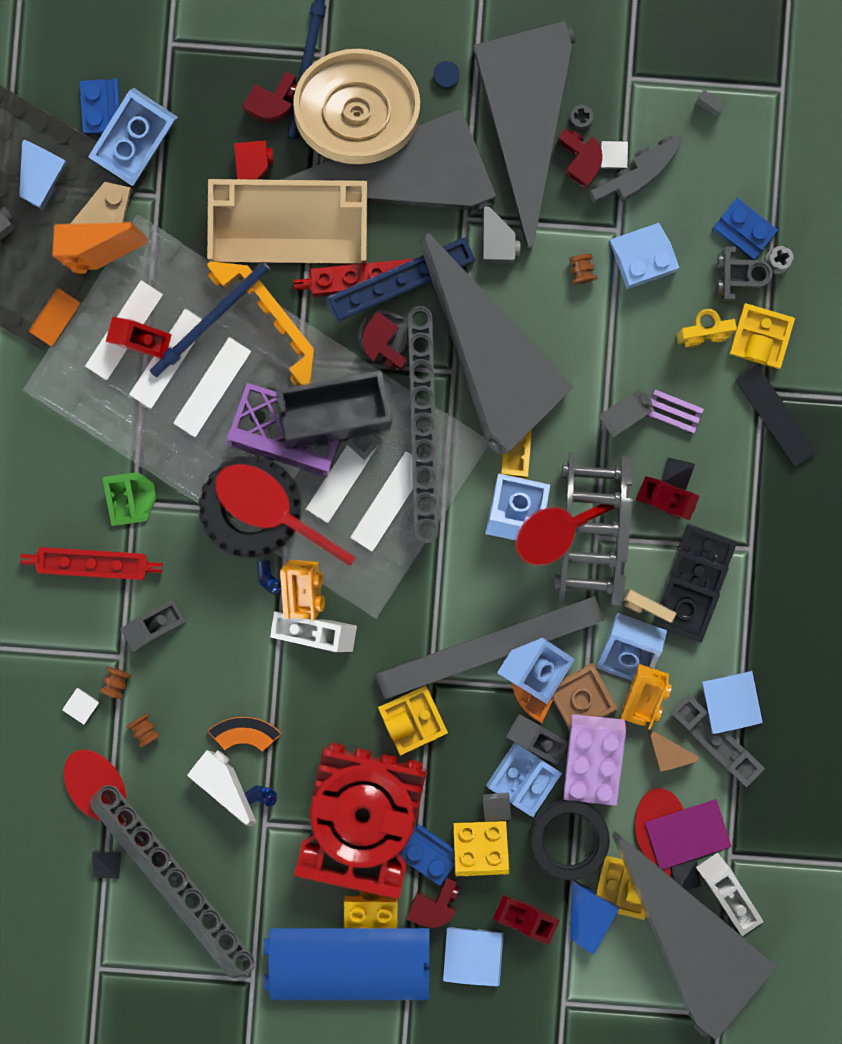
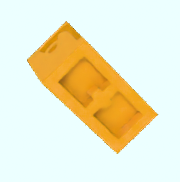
M288 560L280 570L284 618H311V621H314L319 613L323 611L325 605L324 596H321L323 573L319 570V562Z
M639 664L622 705L620 719L641 726H645L648 722V730H651L653 722L660 720L663 707L660 706L662 700H667L671 692L672 685L668 684L669 674Z

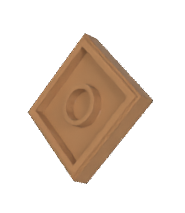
M593 663L563 678L552 696L569 731L572 714L605 717L618 710Z

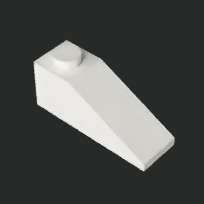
M274 611L270 637L334 652H353L357 626L316 618L314 621H311V618L285 619L283 612Z
M206 750L187 776L244 824L254 826L256 823L255 817L234 768L228 764L230 759L218 750L216 753Z
M716 853L696 867L741 936L764 922L719 853Z

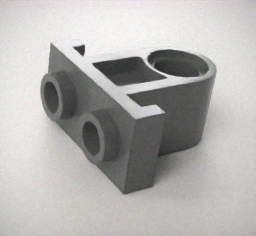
M725 246L722 254H718L717 268L722 269L721 280L717 281V295H721V302L732 303L735 300V294H730V290H758L767 285L773 274L770 265L761 260H731V256L736 252V247ZM753 269H758L763 273L762 281H755L752 278L751 272Z

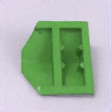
M139 472L103 477L111 526L148 520L149 513L156 500L153 482Z

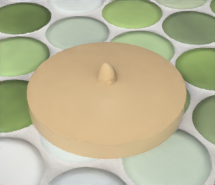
M346 49L322 57L304 72L295 89L294 116L301 136L319 154L342 163H373L390 157L409 142L419 122L420 94L412 75L395 59L373 50Z

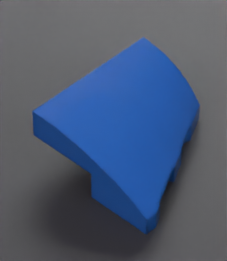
M574 880L572 882L570 938L588 952L595 954L616 916L619 906L595 894L594 890Z

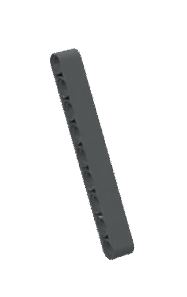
M418 306L410 311L408 317L414 533L420 542L431 543L438 535L432 315L429 309ZM422 313L427 316L428 321L424 326L414 324L413 317L416 314ZM420 339L425 340L429 346L422 353L415 351L413 347L414 343ZM418 366H425L429 370V375L425 379H418L414 375V370ZM419 392H425L430 396V401L427 405L421 406L415 402V396ZM425 418L431 423V428L427 432L417 430L415 425L419 419ZM420 445H428L431 448L432 454L426 459H421L416 453L417 448ZM428 471L431 473L433 479L429 485L419 484L417 476L420 472ZM427 497L432 500L433 508L429 512H422L418 508V502L421 498ZM430 524L433 527L434 534L431 538L424 539L419 535L418 530L421 525Z
M592 596L375 674L383 699H387L508 656L511 650L540 638L550 641L600 623L604 619L596 596Z
M106 785L95 792L90 799L92 810L223 971L231 978H239L250 973L255 966L253 955L119 790L114 786ZM102 794L109 798V805H105L102 802ZM118 815L126 819V826L119 823ZM135 835L142 839L143 847L136 844ZM152 856L158 858L160 862L159 867L153 865L151 861ZM169 876L175 879L176 888H173L168 883ZM185 897L192 900V909L185 904ZM203 917L209 921V929L202 925ZM219 938L226 942V950L219 946ZM236 958L241 960L243 964L242 970L237 968Z

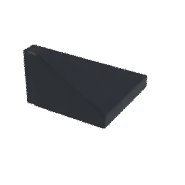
M668 457L661 480L674 487L686 490L695 464Z
M94 850L92 852V877L119 879L121 852Z
M697 860L687 861L671 867L673 879L686 890L701 886L699 871L696 868L698 866Z

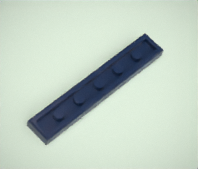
M465 237L443 246L445 251L461 268L476 261ZM424 255L328 296L325 300L335 322L338 323L431 282L432 279Z

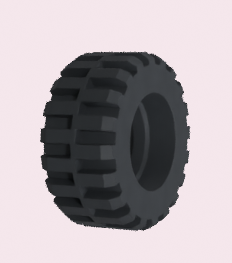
M240 456L229 462L225 461L220 464L216 471L213 470L210 473L206 484H203L201 489L202 494L201 498H199L198 506L200 507V522L204 526L203 530L217 547L229 554L245 558H259L273 554L278 549L284 547L296 531L284 523L275 527L264 528L257 532H244L234 527L227 517L226 508L218 497L216 491L217 476L224 468L238 464L253 466L266 472L284 489L289 500V514L301 520L302 500L300 499L297 485L288 472L269 459L258 456Z

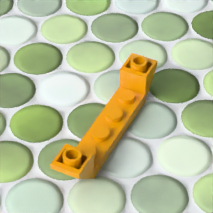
M209 262L207 264L210 272L207 273L209 278L216 286L222 284L225 289L241 276L245 279L252 272L249 266L220 262ZM260 280L257 281L247 292L249 294L253 291L260 299L256 302L266 315L270 312L274 316L276 321L273 324L281 335L287 333L293 340L289 345L298 356L302 353L305 355L289 368L292 373L289 379L295 386L312 383L315 350Z

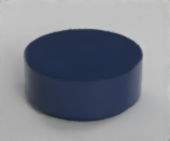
M451 61L440 62L434 69V81L439 87L444 89L454 87L458 83L460 76L457 65Z

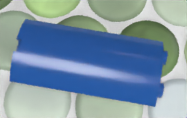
M269 928V938H264V955H269V974L264 975V990H269L270 1000H429V928Z

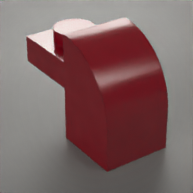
M286 71L274 94L255 84L242 106L244 112L265 123H276L287 118L293 109L292 104L287 102V99L292 100L297 86L296 77Z
M564 129L559 135L557 143L576 156L566 170L565 175L586 190L597 176L603 158L601 147L593 136L585 144L582 142L584 139L573 130L568 132Z
M378 311L368 323L363 333L365 353L372 363H375L379 356H382L381 362L393 371L396 367L402 370L407 364V359L388 346L399 331V327Z
M645 476L636 500L670 516L690 521L700 496L693 492L676 488L662 480Z
M447 875L437 899L417 891L407 913V920L430 928L439 927L449 922L456 913V908L449 905L448 902H454L458 894L457 880Z
M503 895L493 917V920L517 929L529 938L548 945L560 922L559 919L523 900H516L506 895Z

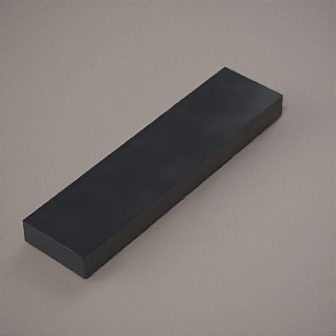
M758 365L735 380L793 467L816 453V450Z

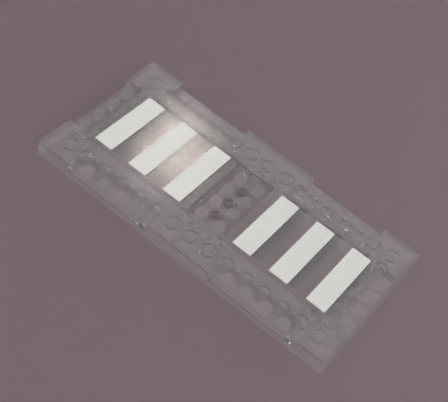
M137 214L132 224L148 237V243L106 265L55 345L51 346L23 388V391L198 503L199 498H201L203 484H206L210 473L213 470L216 471L220 464L240 456L266 458L227 445L226 438L232 427L246 384L250 383L265 389L293 387L295 385L289 379L292 375L289 368L305 355L302 353L298 356L289 343L293 340L287 333L281 335L273 324L276 319L270 312L266 315L256 302L260 299L254 291L251 294L246 292L180 355L181 359L175 365L171 364L157 378L152 375L150 369L160 358L105 342L112 316L131 319L172 334L168 348L170 346L174 347L240 284V281L236 280L226 289L222 284L216 286L207 275L210 272L207 266L210 261ZM281 307L315 350L312 383L379 371L360 359L353 352ZM382 373L391 412L392 425L389 431L375 433L382 442L365 461L345 444L348 438L339 440L328 477L269 459L288 472L297 485L300 499L302 500L300 521L356 558L351 566H348L297 531L284 547L274 553L287 561L319 562V570L323 573V584L374 618L378 617L425 544L420 542L414 533L410 390ZM250 391L247 401L251 409L265 403L261 394ZM418 395L415 396V402L418 405L424 406L429 403ZM274 403L271 407L278 417L277 403ZM245 405V408H244L243 413H245V412L248 411L246 405ZM268 407L261 409L265 414V419L260 425L273 419ZM435 407L439 523L488 447V440ZM250 415L241 419L238 425V429L245 431L257 427L256 424L251 422ZM422 418L416 422L415 426L418 431L427 432L431 428V423L429 420ZM276 423L262 429L266 438L275 439L282 435ZM328 442L313 445L317 454L328 457L331 449ZM420 445L416 453L421 459H426L430 457L432 451L428 445ZM310 447L304 449V450H307V451L312 452L311 449H310ZM422 471L417 476L419 484L424 486L429 485L433 479L428 471ZM421 498L418 502V508L422 512H429L433 508V502L430 498ZM226 509L229 521L237 529L244 532H257L264 529L239 520ZM423 524L418 532L422 538L428 539L434 529L430 524Z

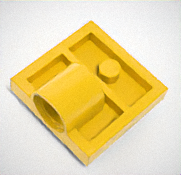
M743 304L729 355L780 369L795 318L750 304Z
M702 310L695 317L693 326L682 328L676 334L678 345L685 344V348L699 346L707 339H711V343L726 341L737 330L735 319L720 321L719 315L714 310ZM702 316L710 317L713 326L702 327L700 318Z
M426 685L378 707L400 755L448 733Z
M506 821L453 823L456 876L509 874Z
M607 855L602 863L595 894L619 906L617 914L645 920L646 914L623 860Z
M361 891L359 896L344 897V928H397L398 899Z

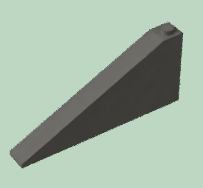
M566 21L475 44L473 50L527 251L532 250L534 246L572 44L575 43L572 28L567 29Z
M462 109L418 125L409 142L398 152L383 160L367 164H348L329 160L281 179L367 181V203L473 210L477 208L478 211H482L484 207L493 206L492 202L496 200V194Z
M428 233L419 243L484 437L488 440V446L494 452H500L503 455L508 453L574 387Z
M615 831L612 837L691 1019L696 1023L693 1028L705 1038L709 1034L717 1040L777 966Z

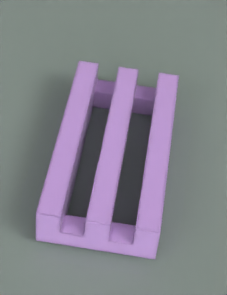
M654 390L651 397L652 407L692 421V424L689 426L654 411L647 416L694 434L704 409ZM657 397L693 411L695 416L657 402Z

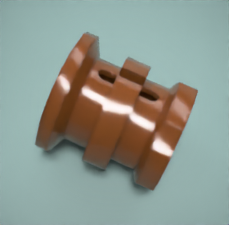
M581 254L569 258V262L573 264L571 273L575 275L572 284H585L598 279L597 276L593 275L595 268L594 264H591L592 254Z
M107 666L106 670L109 674L105 676L103 680L105 685L100 688V692L117 699H122V689H125L127 686L125 681L131 678L132 675L123 670Z
M148 713L126 727L133 730V737L135 739L138 738L140 741V748L160 736L159 732L154 731V724L152 722L149 723L147 719L149 717Z

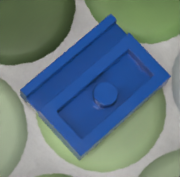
M118 79L80 81L83 134H103L120 106Z
M736 198L712 228L751 260H755L778 231V229L738 198Z
M419 823L414 829L410 840L400 852L406 863L439 886H441L455 865L454 848Z

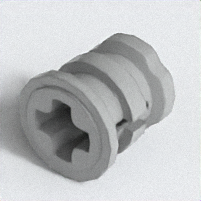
M778 246L767 253L765 262L770 265L773 274H782L788 270L794 257L789 248ZM777 255L778 257H784L785 261L782 264L781 262L774 261Z

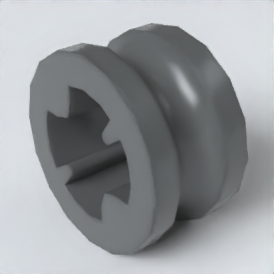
M580 104L575 106L570 114V123L573 128L580 131L587 130L593 123V111L587 105ZM581 111L584 116H589V120L585 119V123H580L579 119H575L574 116H578V112Z

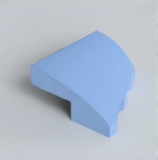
M23 140L19 197L44 210L56 188L54 185L67 162L27 140Z

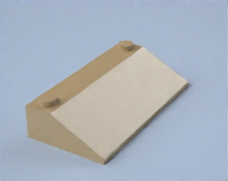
M208 179L207 259L210 262L367 263V181Z

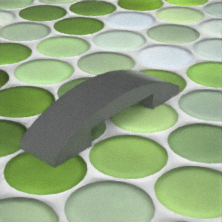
M690 694L670 712L745 787H748L765 769L727 731L712 734L707 711Z

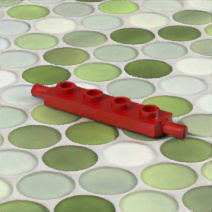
M413 259L311 269L309 279L293 280L294 291L310 289L313 297L333 295Z
M39 547L36 555L20 554V558L30 559L20 560V565H35L37 573L144 580L147 572L163 573V569L153 568L163 567V562H148L146 554Z

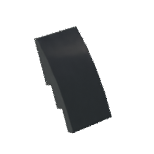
M687 523L659 601L660 605L675 612L676 615L672 623L654 616L653 626L702 643L720 597V590L727 575L728 566L737 545V540Z

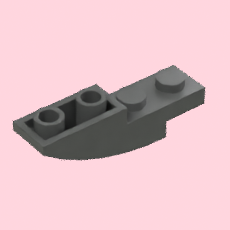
M670 135L658 142L659 146L651 150L649 147H645L635 153L636 157L631 162L634 170L631 171L629 167L618 172L616 179L609 182L607 179H603L592 186L593 190L589 194L593 205L616 193L620 201L623 202L647 187L674 157L683 141L681 135L676 138Z

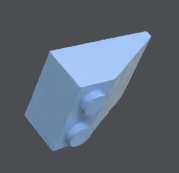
M133 88L127 93L88 157L131 186H134L178 117Z

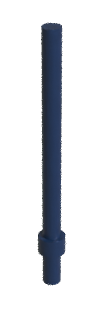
M315 0L314 3H311L309 12L311 20L298 82L313 63L321 19L325 17L326 12L325 0ZM293 104L287 137L297 139L299 130L295 121Z
M262 262L174 347L170 346L163 353L164 357L150 369L152 375L157 378L171 364L175 365L181 359L180 355L270 270L268 265Z

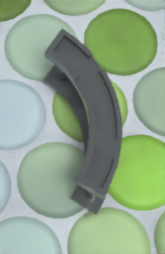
M569 452L568 463H563L562 478L566 479L565 510L572 516L573 502L608 504L618 508L617 522H613V524L586 522L576 527L575 532L612 535V537L616 538L615 552L610 554L573 552L568 549L561 558L560 574H555L554 590H559V601H564L566 588L606 591L607 594H611V605L622 606L626 578L624 576L625 562L628 560L632 499H629L630 486H632V457L621 456L620 467L615 466V469L574 466V453ZM574 477L614 479V482H619V492H615V494L573 491ZM568 562L610 565L613 568L612 578L607 580L567 578Z

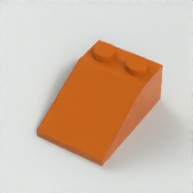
M131 222L55 224L53 256L62 262V265L71 269V272L84 274L87 273V270H97L147 244L148 237Z

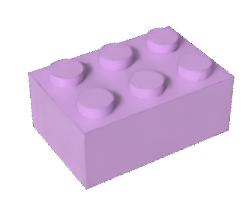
M572 714L563 788L564 800L617 806L626 734L625 720Z

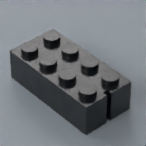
M381 371L276 389V403L280 422H282L281 427L286 449L389 431L391 429L392 417Z

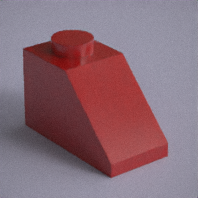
M266 141L234 143L237 179L263 180L270 172L269 164H274L273 149L268 148Z
M112 316L105 342L161 359L164 357L163 353L168 349L172 334L131 319Z

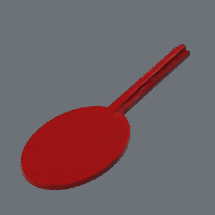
M238 464L228 466L218 474L216 479L218 497L224 507L239 520L261 528H271L284 523L348 566H351L356 557L289 514L290 505L284 489L266 472L253 466Z
M599 504L574 517L566 510L557 507L538 510L524 521L518 531L516 549L523 561L532 565H545L556 561L571 546L576 527L614 509V505Z
M78 750L68 757L64 766V781L71 799L86 815L101 821L92 810L90 799L95 792L106 785L117 788L126 799V790L120 774L110 761L91 750ZM102 794V802L105 805H109V798ZM118 815L119 823L126 826L123 816ZM135 835L134 839L136 844L138 846L143 847Z
M654 788L644 794L635 814V834L640 850L657 866L659 865L645 822L684 810L678 798L664 788ZM670 867L663 869L671 877Z

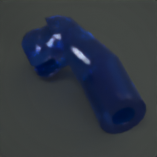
M270 560L257 561L259 584L270 594L278 595L282 593L281 579L278 580L271 575Z
M256 785L244 793L249 805L256 801L271 807L277 802L276 792L268 787Z

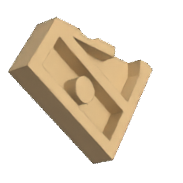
M104 182L70 224L124 223L132 189Z
M632 590L624 591L623 600L626 601L624 605L626 608L636 613L645 611L672 623L676 615L675 612Z

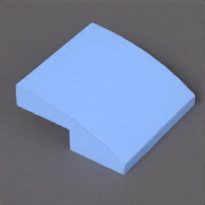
M752 671L701 681L712 734L763 723Z
M514 742L486 786L495 793L509 792L510 803L533 817L562 773Z
M455 927L447 928L443 981L499 986L504 932Z

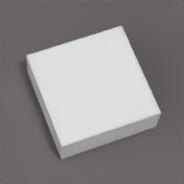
M602 141L601 150L603 158L600 169H626L628 142Z
M77 688L62 710L82 724H86L100 702L80 688Z

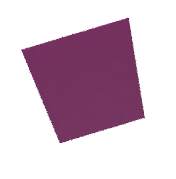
M717 799L645 822L659 868L662 870L732 847Z

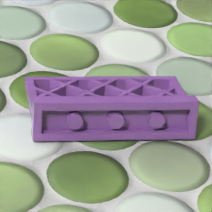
M247 383L232 427L226 438L227 445L328 477L339 440H334L333 443L332 441L328 442L331 448L328 457L317 454L313 445L286 449L285 443L279 442L284 439L279 422L280 418L276 416L271 407L272 404L276 403V392ZM250 391L261 394L265 403L251 409L247 401ZM245 405H246L248 411L245 412V413H243L244 408H245ZM268 407L273 419L260 425L254 413ZM249 415L252 416L257 426L249 431L238 429L240 420ZM276 423L282 435L275 439L266 438L262 429ZM310 447V449H311L312 452L307 451V450H304V449Z

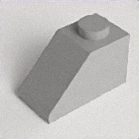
M484 207L483 263L514 264L515 256L520 257V241H515V232L490 207Z

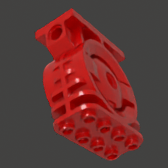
M330 742L329 747L324 746L311 800L310 822L313 834L302 841L294 876L399 899L406 869V861L400 852L410 840L415 827L427 769L423 768V763L408 759L407 764L397 762L396 756L382 754L381 758L371 756V751L356 748L355 752L345 750V745ZM355 781H370L386 789L392 796L395 804L407 808L408 813L393 810L388 797L380 789L371 785L361 784L352 786L343 791L339 797L326 795L323 792L325 790L337 792L343 786ZM360 808H365L370 812V818L365 822L359 821L355 816V812ZM320 819L333 821L338 834L345 841L354 845H372L380 841L386 834L400 837L397 841L387 839L383 844L373 849L357 850L342 844L335 837L330 826L321 824ZM317 839L320 845L309 842ZM325 852L338 862L349 866L344 869L326 864L325 866L322 865ZM396 856L399 862L390 861V859ZM382 864L379 878L375 875L357 872L354 868L372 867Z

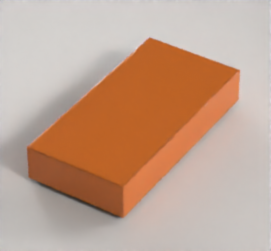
M57 288L29 329V332L52 347L81 303L60 288Z

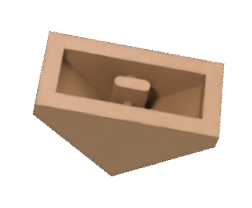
M649 731L648 737L657 769L660 772L698 761L699 757L656 732Z

